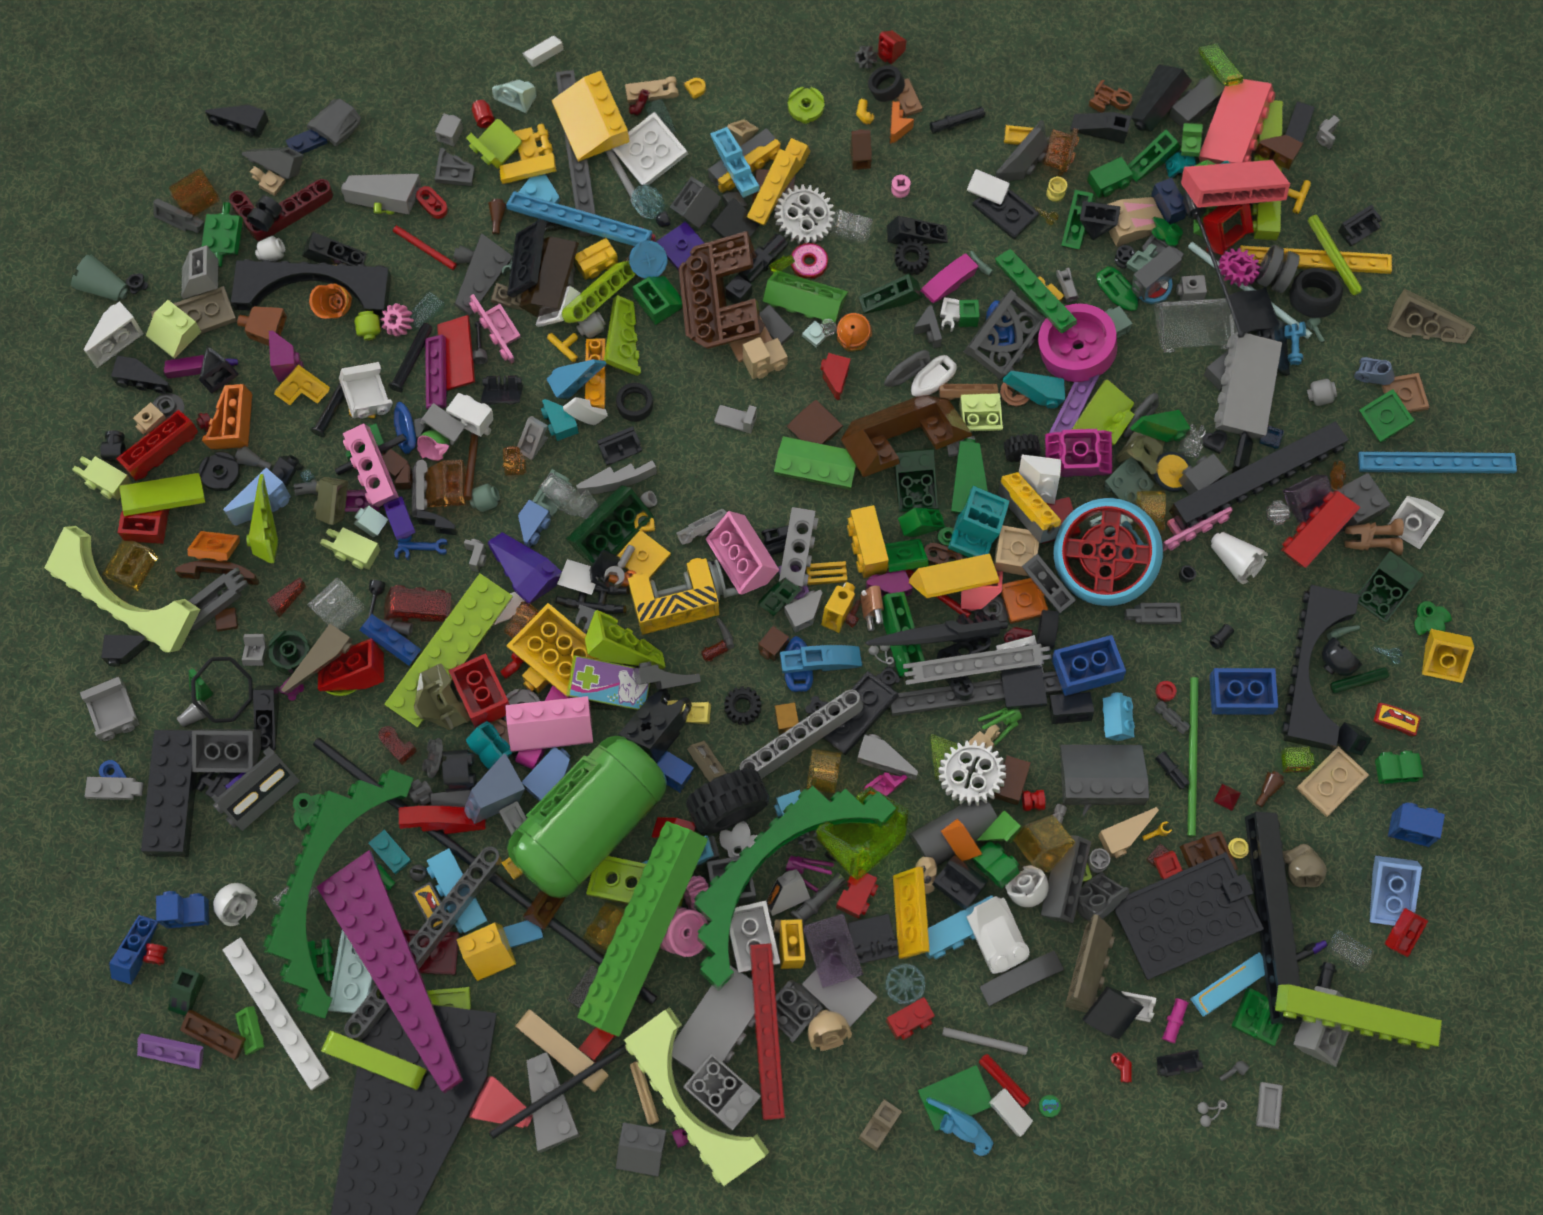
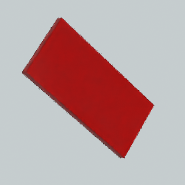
M466 315L438 324V335L446 337V391L474 383L475 375L469 316Z

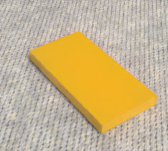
M915 867L893 875L899 959L910 958L930 951L923 867Z

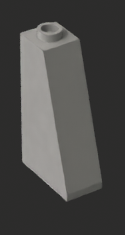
M419 174L349 175L346 182L342 184L341 191L344 194L345 202L373 208L374 203H381L383 210L409 215L417 199L416 192L421 188Z

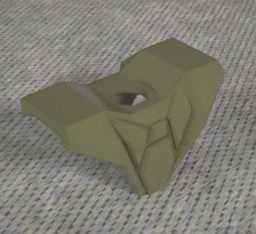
M1133 432L1122 450L1117 454L1116 460L1120 463L1133 457L1135 460L1142 462V469L1144 471L1155 474L1159 469L1156 461L1163 454L1165 441ZM1144 447L1148 449L1150 455L1146 453Z
M441 663L419 674L414 710L419 718L451 730L463 723H467L471 719L463 702L460 703L456 699L450 687L451 679ZM438 695H440V697H441V699H442V701H443L444 703H441V702L439 701Z

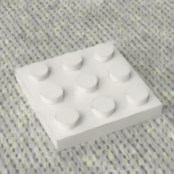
M655 112L628 132L629 143L612 149L643 188H646L688 155L686 149Z

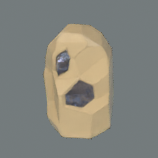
M922 857L918 860L915 867H923L925 894H929L935 888L932 883L936 879L937 864L931 857Z

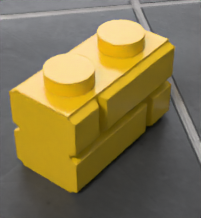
M605 238L576 253L574 263L586 280L588 278H596L601 271L608 270L618 263V257L608 239Z

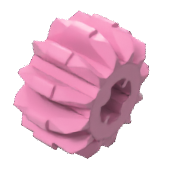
M395 303L393 306H387L388 311H382L385 315L384 318L380 319L382 322H385L382 328L386 329L389 335L399 337L401 334L406 335L407 329H412L409 324L414 320L410 318L412 312L407 311V306Z
M701 876L691 877L684 892L686 905H688L689 909L697 911L694 908L695 897L702 890L706 892L709 889L708 883Z

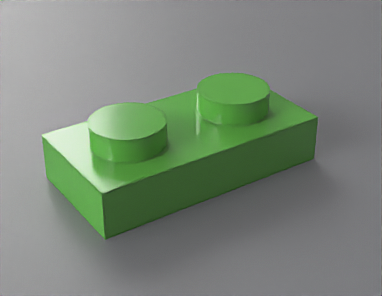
M254 1006L246 1007L236 1013L240 1035L246 1038L243 1045L245 1055L253 1054L264 1048L263 1036L260 1032L258 1016Z

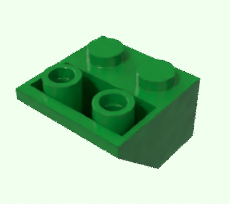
M666 276L647 277L633 286L634 298L655 325L683 308L682 297Z

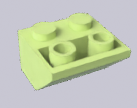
M1000 393L961 395L959 403L960 417L970 431L1003 430Z

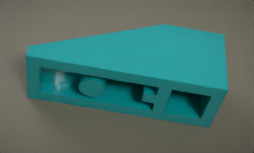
M1010 371L1003 378L1004 383L1038 405L1056 408L1065 401L1064 379L1017 371Z

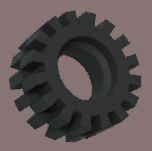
M908 239L907 243L903 240L902 244L899 243L897 246L894 261L896 267L898 266V270H903V274L910 272V275H913V272H915L917 275L919 271L923 272L927 267L929 250H927L926 245L923 246L922 241L917 243L918 239H914V242ZM908 252H915L919 259L916 262H909L904 256Z
M1016 435V437H1010V439L1004 442L1007 461L1010 460V462L1021 461L1022 455L1039 456L1041 453L1037 435Z
M740 686V689L736 687L725 698V713L733 723L749 725V722L753 723L755 718L759 717L761 712L760 697L755 690L751 691L750 687H747V689L744 686ZM740 699H746L750 702L751 707L749 711L740 713L735 709V703Z

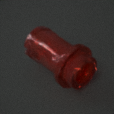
M721 640L708 648L704 647L701 654L706 662H712L713 658L728 652V648H725L726 644Z

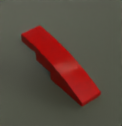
M399 807L400 829L421 827L422 832L443 829L444 834L485 830L486 819L474 824L472 819L467 817L464 810L465 807Z

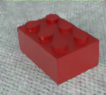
M486 653L448 670L475 729L486 721L491 723L506 716V705H510Z

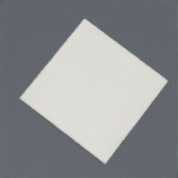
M568 559L557 583L558 585L592 595L596 585L590 580L589 569L591 566Z

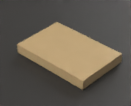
M1338 746L1296 789L1325 817H1328L1369 774Z

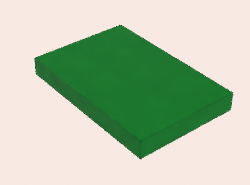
M977 1065L918 1090V1094L935 1132L940 1130V1124L945 1114L949 1113L927 1102L928 1097L950 1105L970 1116L992 1107L989 1104L992 1098Z

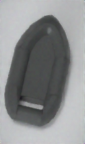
M921 350L899 363L887 376L884 385L887 387L898 386L915 376L931 362L929 351Z
M1152 393L1145 398L1133 413L1134 417L1124 430L1123 436L1125 438L1131 436L1134 431L1130 427L1142 416L1152 415L1159 405L1157 393Z

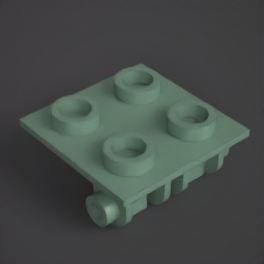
M1131 457L1125 460L1105 480L1104 489L1107 492L1113 491L1121 500L1136 504L1155 484L1136 460Z

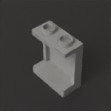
M120 677L80 692L96 730L94 733L100 741L111 740L115 738L116 734L131 732L136 726L140 725L125 683Z

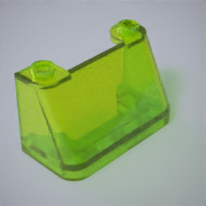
M869 786L863 792H859L856 799L864 805L863 801L870 794L874 795L877 790ZM884 794L882 795L896 807V811L881 828L877 824L866 823L839 824L833 827L832 823L826 822L821 824L816 832L817 839L845 871L856 880L862 878L893 851L906 835L909 809Z

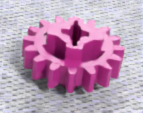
M1232 248L1230 252L1225 251L1224 255L1221 256L1218 267L1221 270V275H1225V281L1229 279L1231 285L1235 282L1240 287L1243 283L1246 287L1249 283L1253 284L1255 279H1257L1260 273V266L1257 265L1259 261L1253 260L1254 254L1249 256L1247 250L1243 253L1238 248L1237 252H1235Z

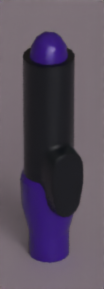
M1325 940L1306 945L1304 950L1296 954L1297 963L1327 947Z

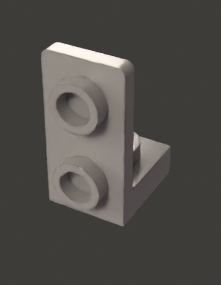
M720 405L714 422L715 424L751 434L757 418V407L749 405L746 412Z

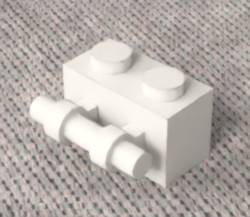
M458 393L447 407L446 412L466 425L464 429L480 437L483 434L489 435L491 428L488 426L493 421L492 409L487 404H481L468 395L464 396Z

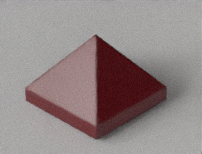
M1222 784L1213 802L1233 811L1241 793Z

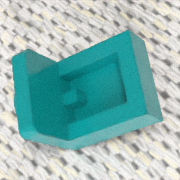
M1175 153L1165 162L1168 176L1173 178L1178 173L1183 174L1184 167L1196 166L1194 156H1181V153Z

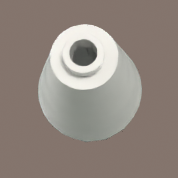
M1225 532L1215 534L1211 540V548L1241 584L1249 582L1246 579L1250 575L1254 578L1266 562L1264 556H1268V554L1264 550Z

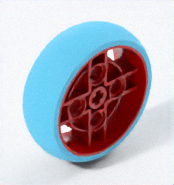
M1115 498L1092 500L1076 508L1063 521L1054 543V562L1061 581L1078 598L1101 606L1124 604L1142 595L1156 579L1163 558L1161 536L1151 517L1135 504ZM1102 513L1101 523L1088 529L1081 540L1070 539L1075 529L1084 520ZM1122 515L1129 517L1140 526L1146 536L1148 546L1137 545L1133 534L1121 525ZM1106 528H1115V535L1112 537L1105 536ZM1091 545L1093 547L1092 554L1084 555L1082 552L1083 547ZM1107 547L1113 550V554H1109V557H1105V553H1102ZM1132 549L1134 555L1130 559H1125L1123 551ZM1068 558L1079 559L1083 570L1095 579L1094 589L1084 585L1075 576ZM1135 564L1146 565L1143 573L1134 583L1124 589L1114 591L1115 581L1128 575ZM1103 567H1110V576L1102 577L1100 574Z

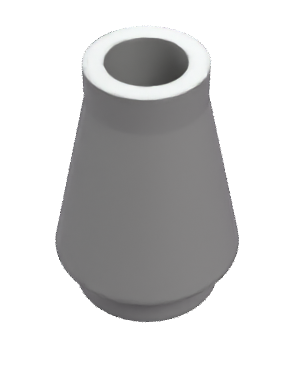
M198 700L197 702L209 713L205 703L202 700ZM192 703L177 717V720L182 727L206 718V716Z

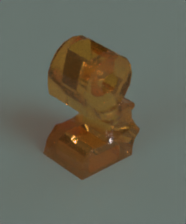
M509 446L503 449L504 476L524 475L526 472V456H523L519 447Z
M521 602L516 608V614L512 616V620L506 625L504 633L514 638L540 611L531 604Z

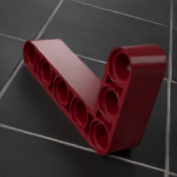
M319 179L279 203L283 210L278 216V220L274 221L268 232L257 231L258 228L248 221L247 216L255 207L244 192H232L229 196V201L237 216L243 217V224L253 238L261 241L273 236L329 202L333 198V192L327 180Z

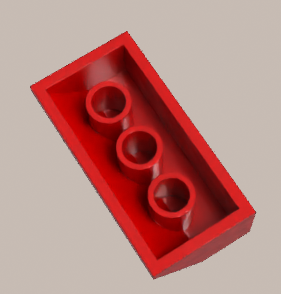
M177 410L116 459L129 475L137 481L146 477L152 468L161 465L166 457L176 453L185 442H190L198 431L193 422L180 410Z
M1330 491L1323 498L1324 503L1320 507L1316 506L1310 512L1309 516L1311 517L1306 523L1303 521L1295 529L1297 533L1293 537L1289 536L1282 543L1284 547L1281 551L1298 566L1306 568L1361 507L1341 492L1334 491L1332 493Z

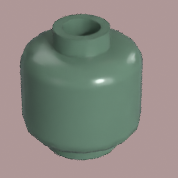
M483 484L472 490V499L469 501L473 508H477L480 512H485L497 507L500 495L495 486Z

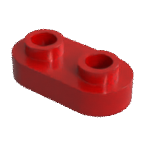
M424 186L417 190L416 198L418 203L433 218L440 219L446 216L448 213L446 202L431 187Z

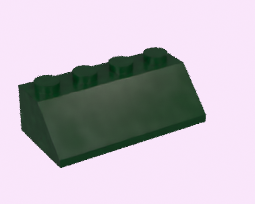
M621 485L566 540L577 553L593 565L602 550L616 555L639 532V529L644 527L654 516L632 488ZM644 512L647 516L640 517L638 520L639 526L635 528L634 521L636 516Z

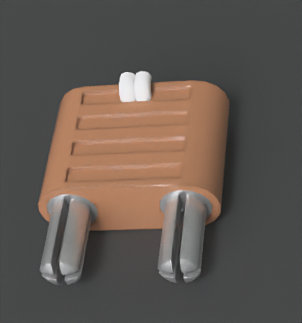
M871 586L866 591L863 590L860 595L863 618L867 621L868 631L875 630L873 618L876 617L877 624L883 623L882 611L884 607L880 586Z

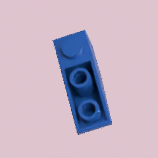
M140 915L137 917L109 963L111 979L132 984L142 966L143 956L147 953L146 944L151 943L158 925L156 920Z

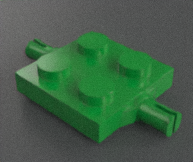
M223 202L222 213L206 214L202 247L207 245L213 254L216 255L218 267H222L223 256L229 254L238 255L243 217L230 215L231 203Z

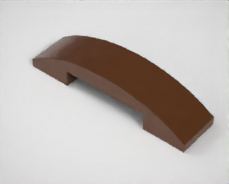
M199 560L175 568L179 578L198 580L200 579L201 572L228 574L234 568H239L241 571L239 574L244 576L243 580H246L248 584H259V580L251 571L227 561Z

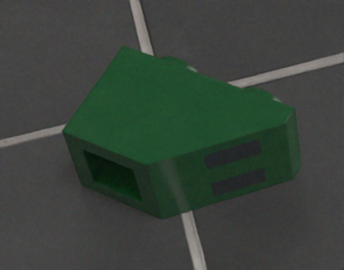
M180 966L171 985L168 1010L186 1016L187 1012L193 1009L206 977Z

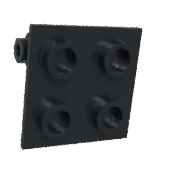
M518 375L508 376V384L507 376H504V384L501 383V376H498V384L496 376H486V378H483L484 390L480 403H486L487 405H495L497 403L513 405L520 403L523 390L522 377H518Z
M889 914L848 923L857 964L899 955L897 940L894 937Z

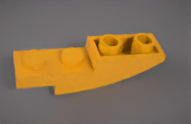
M586 339L585 361L593 359L604 361L605 339ZM606 365L585 384V399L590 400L591 407L605 409Z

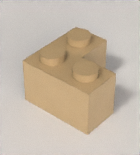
M759 337L743 344V362L752 379H762L769 372L774 370L780 371L787 365L788 357L778 338L763 343Z

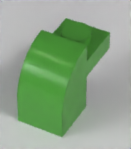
M1184 123L1181 156L1200 157L1203 124Z

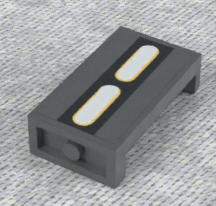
M270 747L263 751L266 756L219 797L215 794L212 796V799L216 802L213 806L220 814L225 812L228 815L226 820L233 828L238 826L243 831L300 782Z

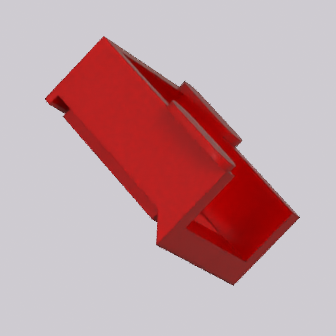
M1250 203L1218 206L1203 218L1204 228L1212 250L1220 255H1223L1225 250L1244 235L1254 232ZM1240 210L1242 225L1237 224L1224 234L1222 224Z

